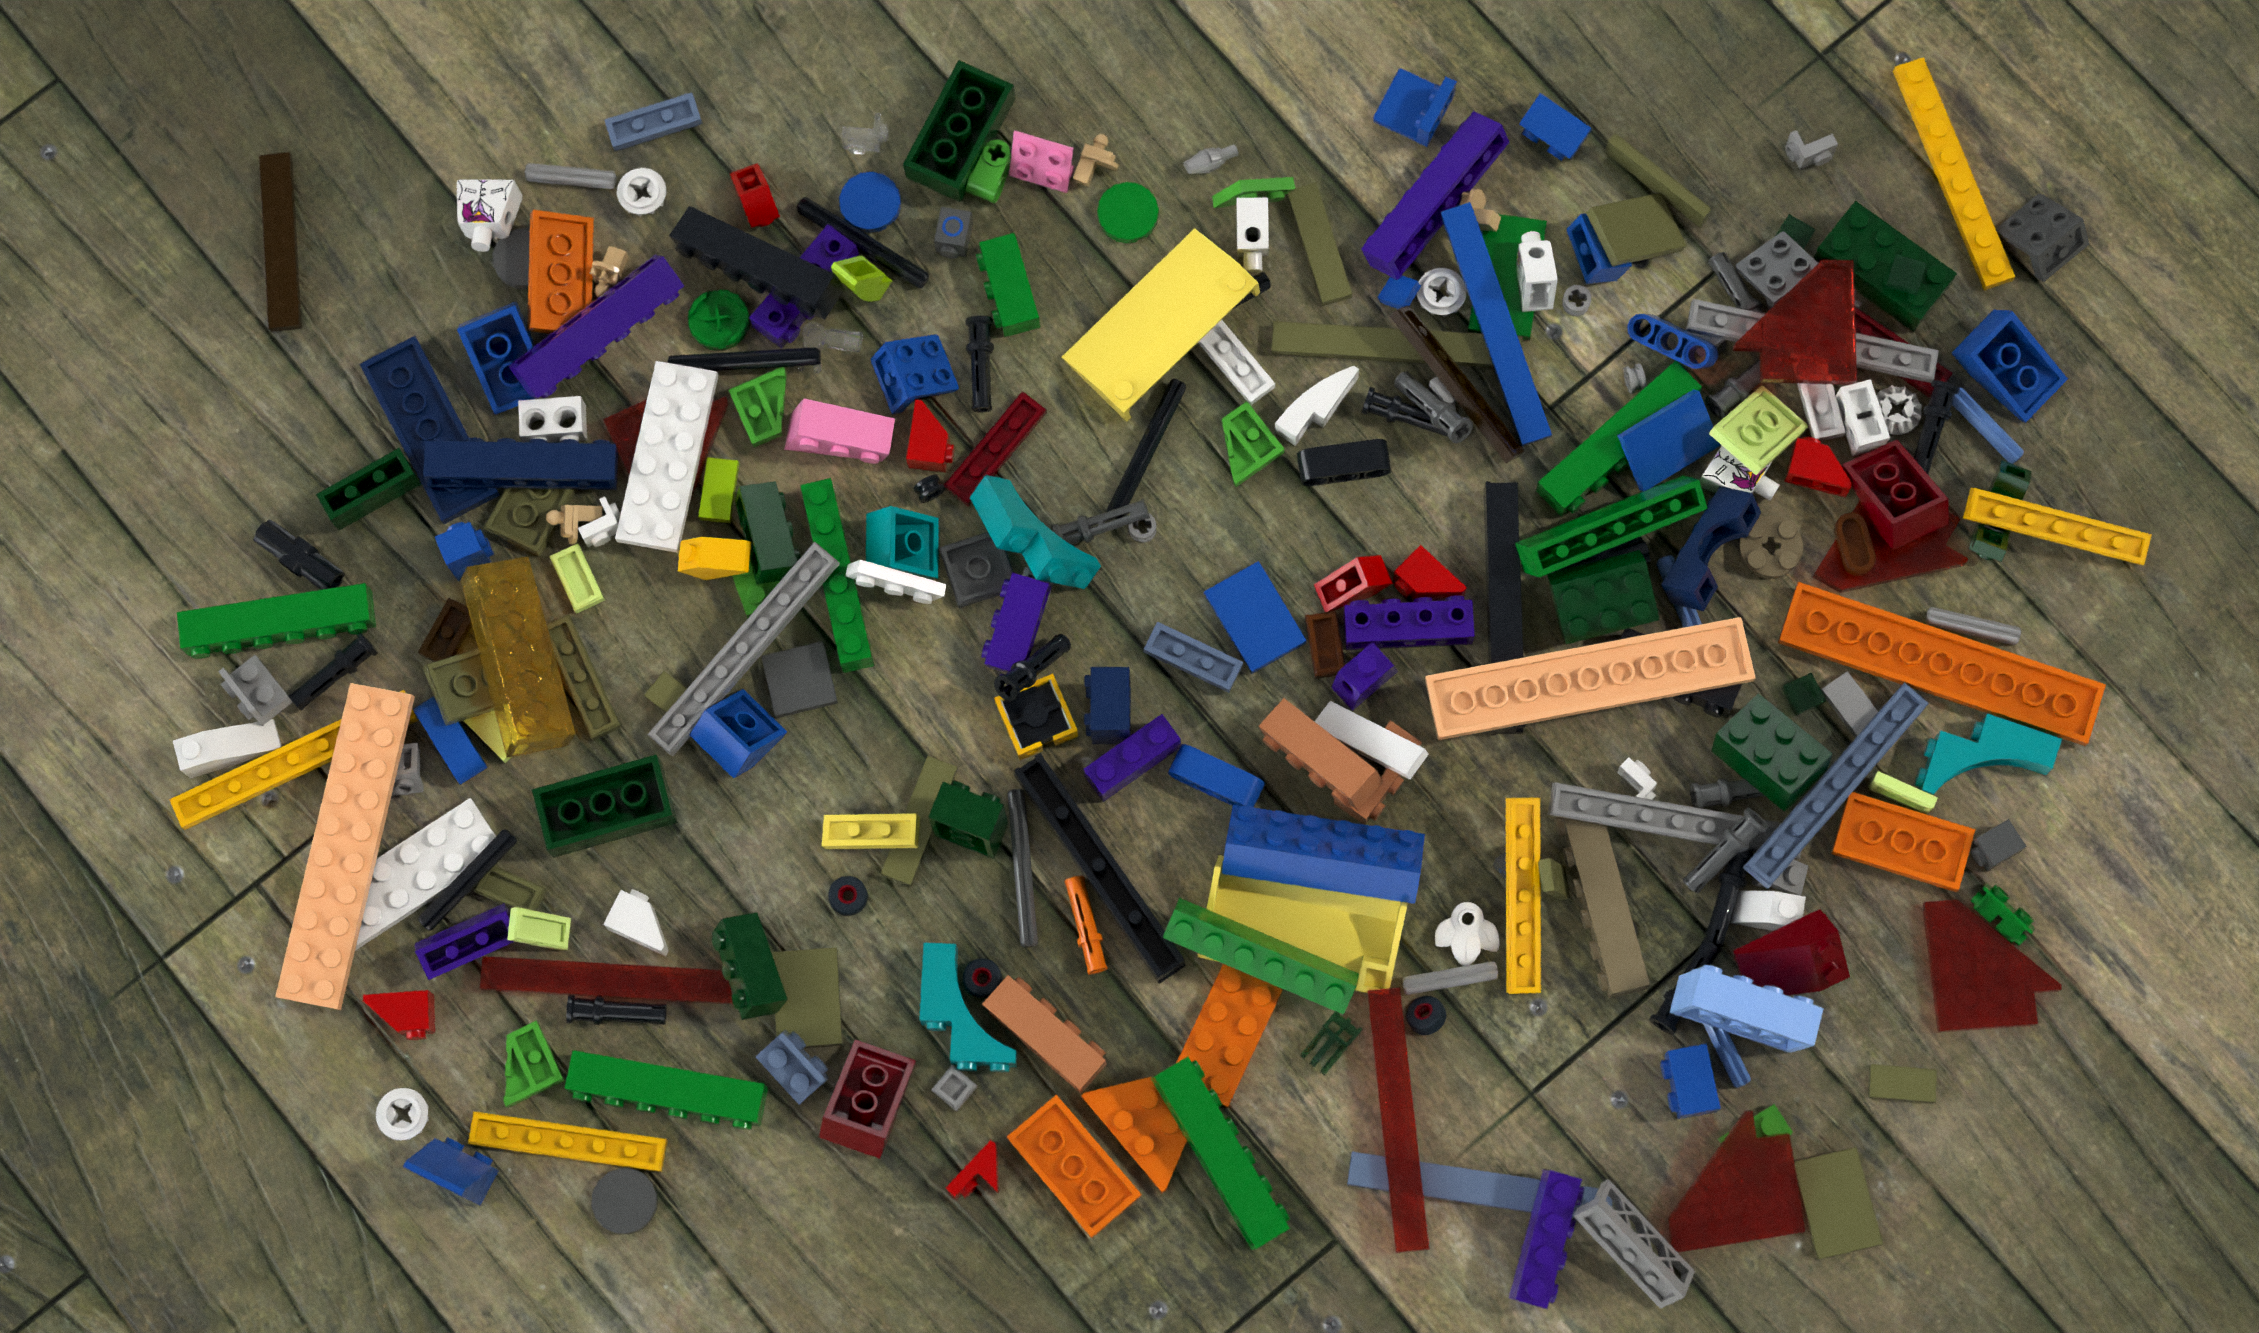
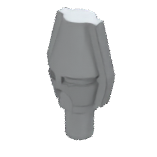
M1234 144L1222 149L1220 147L1206 148L1183 162V165L1188 174L1210 173L1221 167L1222 164H1225L1226 160L1238 156V150Z

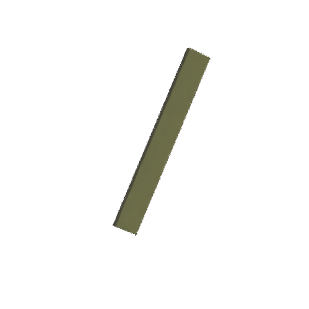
M1273 321L1271 354L1427 364L1400 329ZM1430 331L1457 366L1494 368L1482 334ZM1518 336L1522 348L1523 336Z

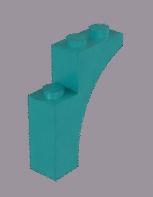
M985 475L970 496V500L996 548L1021 553L1036 580L1085 589L1101 568L1096 557L1069 544L1042 523L1020 498L1010 480Z
M1987 713L1981 722L1976 721L1973 726L1970 739L1975 740L1974 742L1944 731H1940L1934 739L1929 738L1923 755L1928 757L1925 768H1919L1914 785L1919 787L1918 789L1934 795L1950 779L1972 769L1986 766H2013L2047 775L2054 767L2062 739Z
M924 943L919 1016L921 1025H927V1030L946 1031V1026H952L950 1062L952 1065H957V1070L977 1071V1066H990L991 1072L1003 1073L1009 1072V1067H1017L1018 1054L1016 1050L1003 1045L988 1035L971 1016L962 999L958 981L957 945L949 943Z

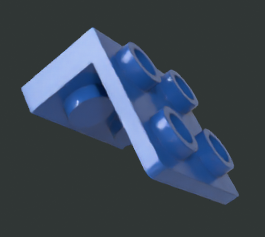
M1399 69L1380 103L1373 121L1427 147L1454 98L1457 81L1445 77L1441 86L1404 69Z
M937 334L885 342L870 359L891 414L902 413L916 398L952 393L959 389Z

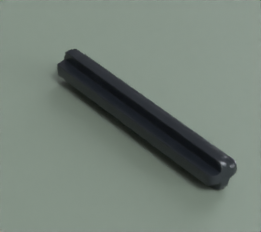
M503 829L418 917L420 924L429 931L433 930L517 843L516 837L507 829Z

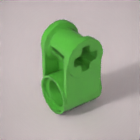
M996 139L991 140L985 145L976 167L969 176L966 185L967 193L994 204L998 201L1010 168L1011 153L1007 143ZM999 154L1003 155V158H998L996 161L992 159V157L997 158Z

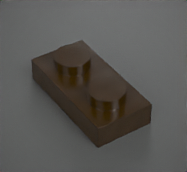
M448 598L418 651L419 655L432 662L455 656L479 614L475 610Z

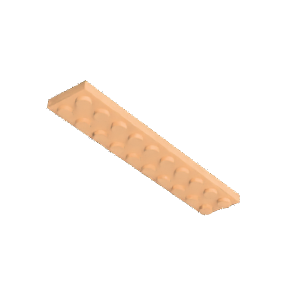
M1741 617L1425 676L1438 740L1753 682L1756 679Z
M350 683L275 997L336 1010H341L414 703L415 696L412 694Z

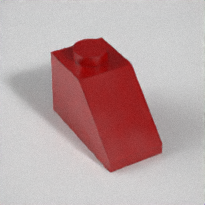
M758 163L730 173L731 180L751 228L767 226L774 219L780 217L768 183Z
M915 399L906 456L908 468L946 473L947 463L953 462L955 446L950 444L948 433L924 402Z
M1813 437L1796 439L1792 447L1784 482L1846 498L1851 489L1852 482L1830 447L1821 444L1820 440Z
M1422 545L1394 571L1393 575L1396 589L1405 597L1410 595L1413 599L1430 597L1433 600H1445L1449 596L1464 597L1467 589L1461 581Z
M1375 555L1356 557L1315 583L1314 587L1324 611L1331 612L1341 609L1345 605H1350L1352 601L1370 598L1393 583L1382 556Z
M429 990L363 995V1002L398 1033L406 1036L407 1040L426 1039V1034L435 1033L434 994Z

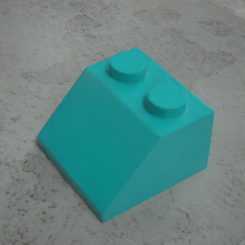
M893 506L866 514L867 562L929 580L938 579L939 518Z

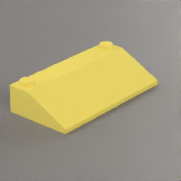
M1194 228L1062 356V359L1127 422L1131 419L1130 408L1250 292L1255 297L1260 294L1259 283L1237 261Z
M1218 855L1208 898V910L1358 973L1355 991L1388 997L1408 903L1222 874L1224 856ZM1199 953L1197 955L1198 958L1216 961Z

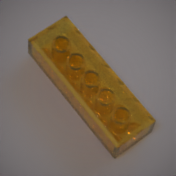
M529 557L466 567L461 578V584L483 669L488 681L490 696L494 703V711L506 757L568 746L575 736V730Z

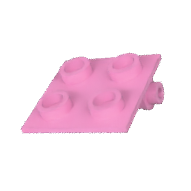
M1014 131L1009 176L1067 193L1069 179L1072 178L1075 166L1071 165L1074 148Z

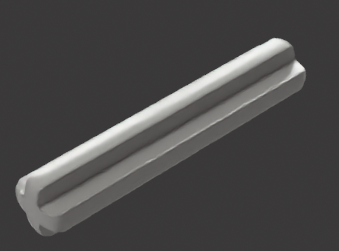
M528 163L525 167V178L529 182L613 189L616 184L614 171Z
M1930 607L1926 613L1925 623L1930 626L2011 645H2016L2020 640L2021 629L2016 626L1935 607Z
M1492 961L1411 975L1402 979L1404 993L1411 995L1491 981L1498 978V968L1496 963Z

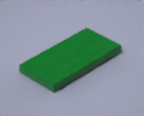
M1498 214L1501 220L1497 232L1482 230V236L1517 336H1523V340L1530 341L1534 311L1522 312L1516 268L1519 244L1522 243L1521 236L1524 233L1538 232L1541 241H1544L1547 221ZM1471 306L1468 332L1482 334L1475 312Z

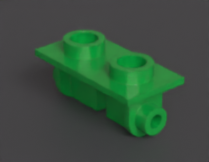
M1987 883L1982 888L1986 894L1983 896L1978 892L1970 900L1974 904L1973 909L1989 923L1999 915L2003 920L1995 929L2011 944L2014 942L2019 946L2027 938L2023 933L2025 930L2030 934L2034 932L2035 927L2032 925L2034 919L2021 907L2017 910L2007 902L2010 897L1998 885L1995 884L1991 887Z

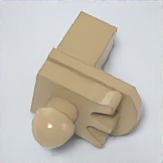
M1098 134L1094 138L1093 146L1085 143L1073 176L1074 182L1089 187L1097 165L1113 171L1118 170L1119 165L1114 162L1116 156L1112 152L1104 150L1108 146V138L1104 134Z
M1474 188L1470 190V193L1463 192L1460 205L1471 202L1480 230L1497 232L1501 217L1494 210L1484 209L1486 198L1483 191Z
M609 246L603 262L593 261L590 274L595 283L598 284L595 286V295L597 297H600L623 279L622 272L628 259L626 251Z
M561 505V511H549L546 514V520L551 525L560 524V536L567 537L569 544H576L578 539V522H592L602 517V506Z

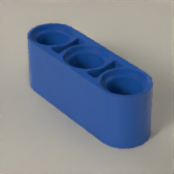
M1636 314L1628 322V334L1633 340L1690 368H1710L1717 361L1718 351L1714 344L1691 332H1686L1685 329L1656 315ZM1644 320L1649 321L1651 325L1650 333L1647 336H1643L1640 332V325ZM1672 333L1678 337V345L1673 350L1667 345V339ZM1700 346L1706 351V357L1702 363H1698L1694 355L1696 349Z
M434 696L413 708L419 721L460 785L488 768L462 724L457 722L448 726L445 725Z
M1181 744L1168 771V775L1231 806L1234 804L1254 807L1265 785V782L1260 778L1186 744Z

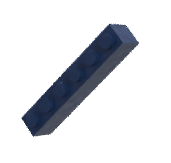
M447 437L434 438V441H425L423 477L427 487L617 490L618 451L616 444H611L607 440L579 443L577 440L564 439L560 443H548L544 439L516 442L514 439L501 438L497 442H485L481 438L453 441Z

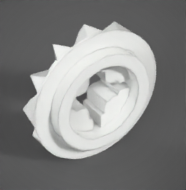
M647 168L629 171L622 177L617 187V197L620 205L628 213L637 214L640 217L643 214H654L657 208L663 206L665 196L667 195L663 178L657 172ZM648 186L647 192L651 198L642 196L636 200L638 196L633 188L643 190Z
M1435 268L1426 272L1419 280L1421 288L1416 297H1418L1421 308L1426 309L1431 316L1436 314L1445 317L1453 312L1456 313L1464 304L1467 292L1462 277L1455 271L1447 268ZM1444 283H1447L1446 293L1450 296H1443L1439 302H1436V292L1432 290H1439Z
M1893 385L1878 392L1876 397L1889 434H1905L1917 426L1921 419L1922 404L1919 403L1916 393L1910 392L1905 386L1894 387ZM1890 403L1896 406L1900 403H1905L1902 410L1903 415L1901 416L1899 413L1888 417L1892 409Z
M394 1089L383 1096L377 1106V1124L386 1136L394 1140H411L412 1137L422 1133L425 1124L429 1121V1106L422 1095L412 1089ZM396 1105L402 1109H406L409 1106L411 1110L408 1112V1115L411 1117L412 1123L400 1120L397 1123L396 1119L399 1115L393 1106Z

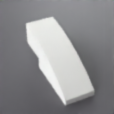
M1352 366L1336 372L1304 392L1275 423V433L1296 446L1312 422L1324 428L1358 380L1359 368Z

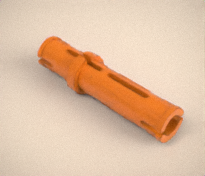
M1075 876L1066 879L1064 883L1067 887L1079 934L1077 943L1078 947H1082L1088 969L1087 973L1097 974L1108 969L1101 947L1103 938L1096 928L1084 881L1085 878L1084 876Z

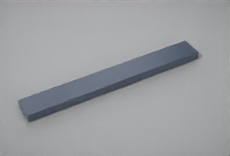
M1904 682L1742 868L1768 889L1929 703Z
M1351 1152L1347 1181L1348 1186L1532 1213L1540 1179L1359 1152ZM1582 1186L1584 1187V1195L1580 1206L1594 1200L1599 1188ZM1607 1196L1605 1201L1612 1207L1613 1200ZM1575 1206L1572 1219H1575L1574 1214L1576 1212V1209L1580 1206Z

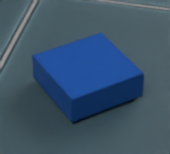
M1403 275L1398 281L1390 277L1377 298L1382 304L1397 309L1407 305L1410 306L1421 285L1417 280Z

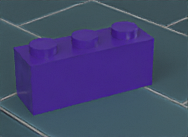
M1013 572L1010 580H1004L1000 597H1003L1004 601L1001 610L996 609L991 621V627L995 628L992 640L987 639L985 641L981 655L982 658H985L984 664L987 667L1008 673L1015 662L1025 661L1030 657L1051 590L1049 583Z
M1161 714L1085 767L1084 776L1104 802L1177 751L1181 746V739L1164 715Z
M505 903L415 943V953L428 980L513 943L514 941L507 940L510 914Z

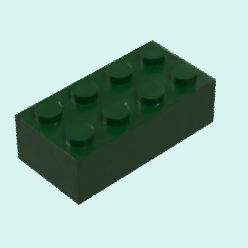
M958 60L903 163L905 177L961 203L966 193L969 176L976 167L985 145L995 139L1015 101L1014 84Z
M1856 200L1819 245L1814 255V259L1823 268L1912 332H1915L1951 286L1957 275L1947 265Z
M657 754L532 789L546 848L553 858L678 823L663 764Z

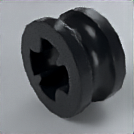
M937 474L922 479L914 486L915 493L921 494L919 497L921 503L932 501L945 491L944 485L938 483L940 478Z

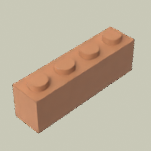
M1285 698L1259 725L1260 730L1265 736L1262 741L1271 750L1277 752L1280 749L1287 755L1285 759L1295 769L1300 770L1303 767L1310 773L1308 775L1310 780L1320 788L1326 785L1333 791L1331 793L1332 797L1344 807L1349 803L1358 811L1383 783L1374 767Z
M1007 975L982 1003L984 1010L1082 1094L1107 1065L1106 1060L1103 1058L1106 1054L1105 1051L1092 1040L1088 1044L1078 1036L1081 1031L1071 1021L1066 1019L1063 1023L1054 1015L1057 1010L1044 998L1040 1001L1036 1000L1030 994L1033 989L1023 979L1017 977L1014 980Z

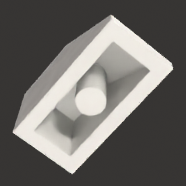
M633 889L630 894L620 890L603 925L609 931L666 957L669 950L655 909L647 902L649 897Z
M1739 891L1731 923L1775 931L1803 917L1806 897L1777 891Z

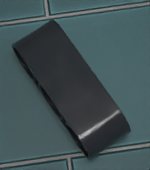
M1384 439L1303 449L1297 453L1300 479L1303 486H1318L1377 478L1392 472L1387 441Z

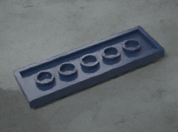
M416 336L359 364L443 524L500 496L496 488L427 487L423 477L425 441H434V438L447 437L453 441H465L469 436Z

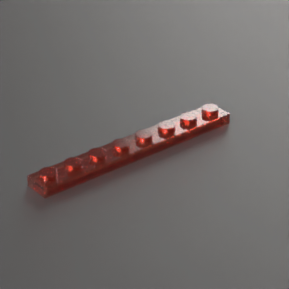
M483 956L480 989L486 991L555 995L573 994L575 996L589 997L602 996L606 998L733 1005L732 990L729 981L724 978L722 970Z
M1400 987L1368 990L1367 998L1395 1253L1428 1251L1429 1241Z

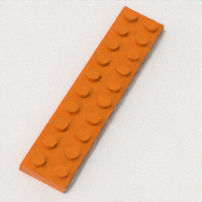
M1798 582L1795 587L1778 640L1779 644L1901 685L1905 682L1913 689L2083 746L2089 743L2106 687L2104 683Z

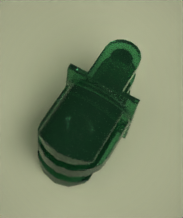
M1335 1011L1326 1023L1322 1025L1321 1030L1301 1052L1300 1056L1306 1059L1325 1036L1328 1040L1309 1063L1315 1068L1334 1045L1337 1046L1338 1049L1320 1070V1073L1325 1076L1342 1054L1348 1050L1363 1029L1361 1027L1357 1029L1351 1024L1352 1020L1350 1018L1346 1020L1340 1013ZM1333 1021L1340 1026L1336 1033L1328 1028ZM1344 1031L1351 1035L1347 1042L1339 1037Z

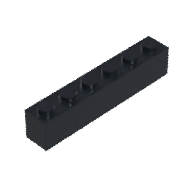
M691 206L687 208L669 235L677 245L676 251L688 259H691L693 256L710 270L714 271L718 268L733 281L739 282L741 279L758 293L763 294L766 291L783 305L787 306L791 303L808 317L816 315L825 320L845 290L835 274Z

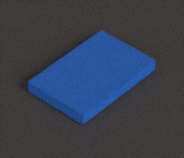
M1690 391L1617 435L1639 490L1646 491L1721 446L1709 434L1713 424L1700 391Z
M1259 561L1204 591L1206 599L1251 674L1307 643V640Z

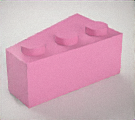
M803 398L790 414L785 450L855 458L865 463L877 464L882 462L890 453L895 418Z

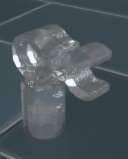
M818 322L807 323L802 330V348L816 347L822 353L824 345L827 344L828 348L853 352L861 351L862 331L835 327L827 330ZM822 363L814 365L815 374H819L822 369ZM797 366L799 371H804V366Z

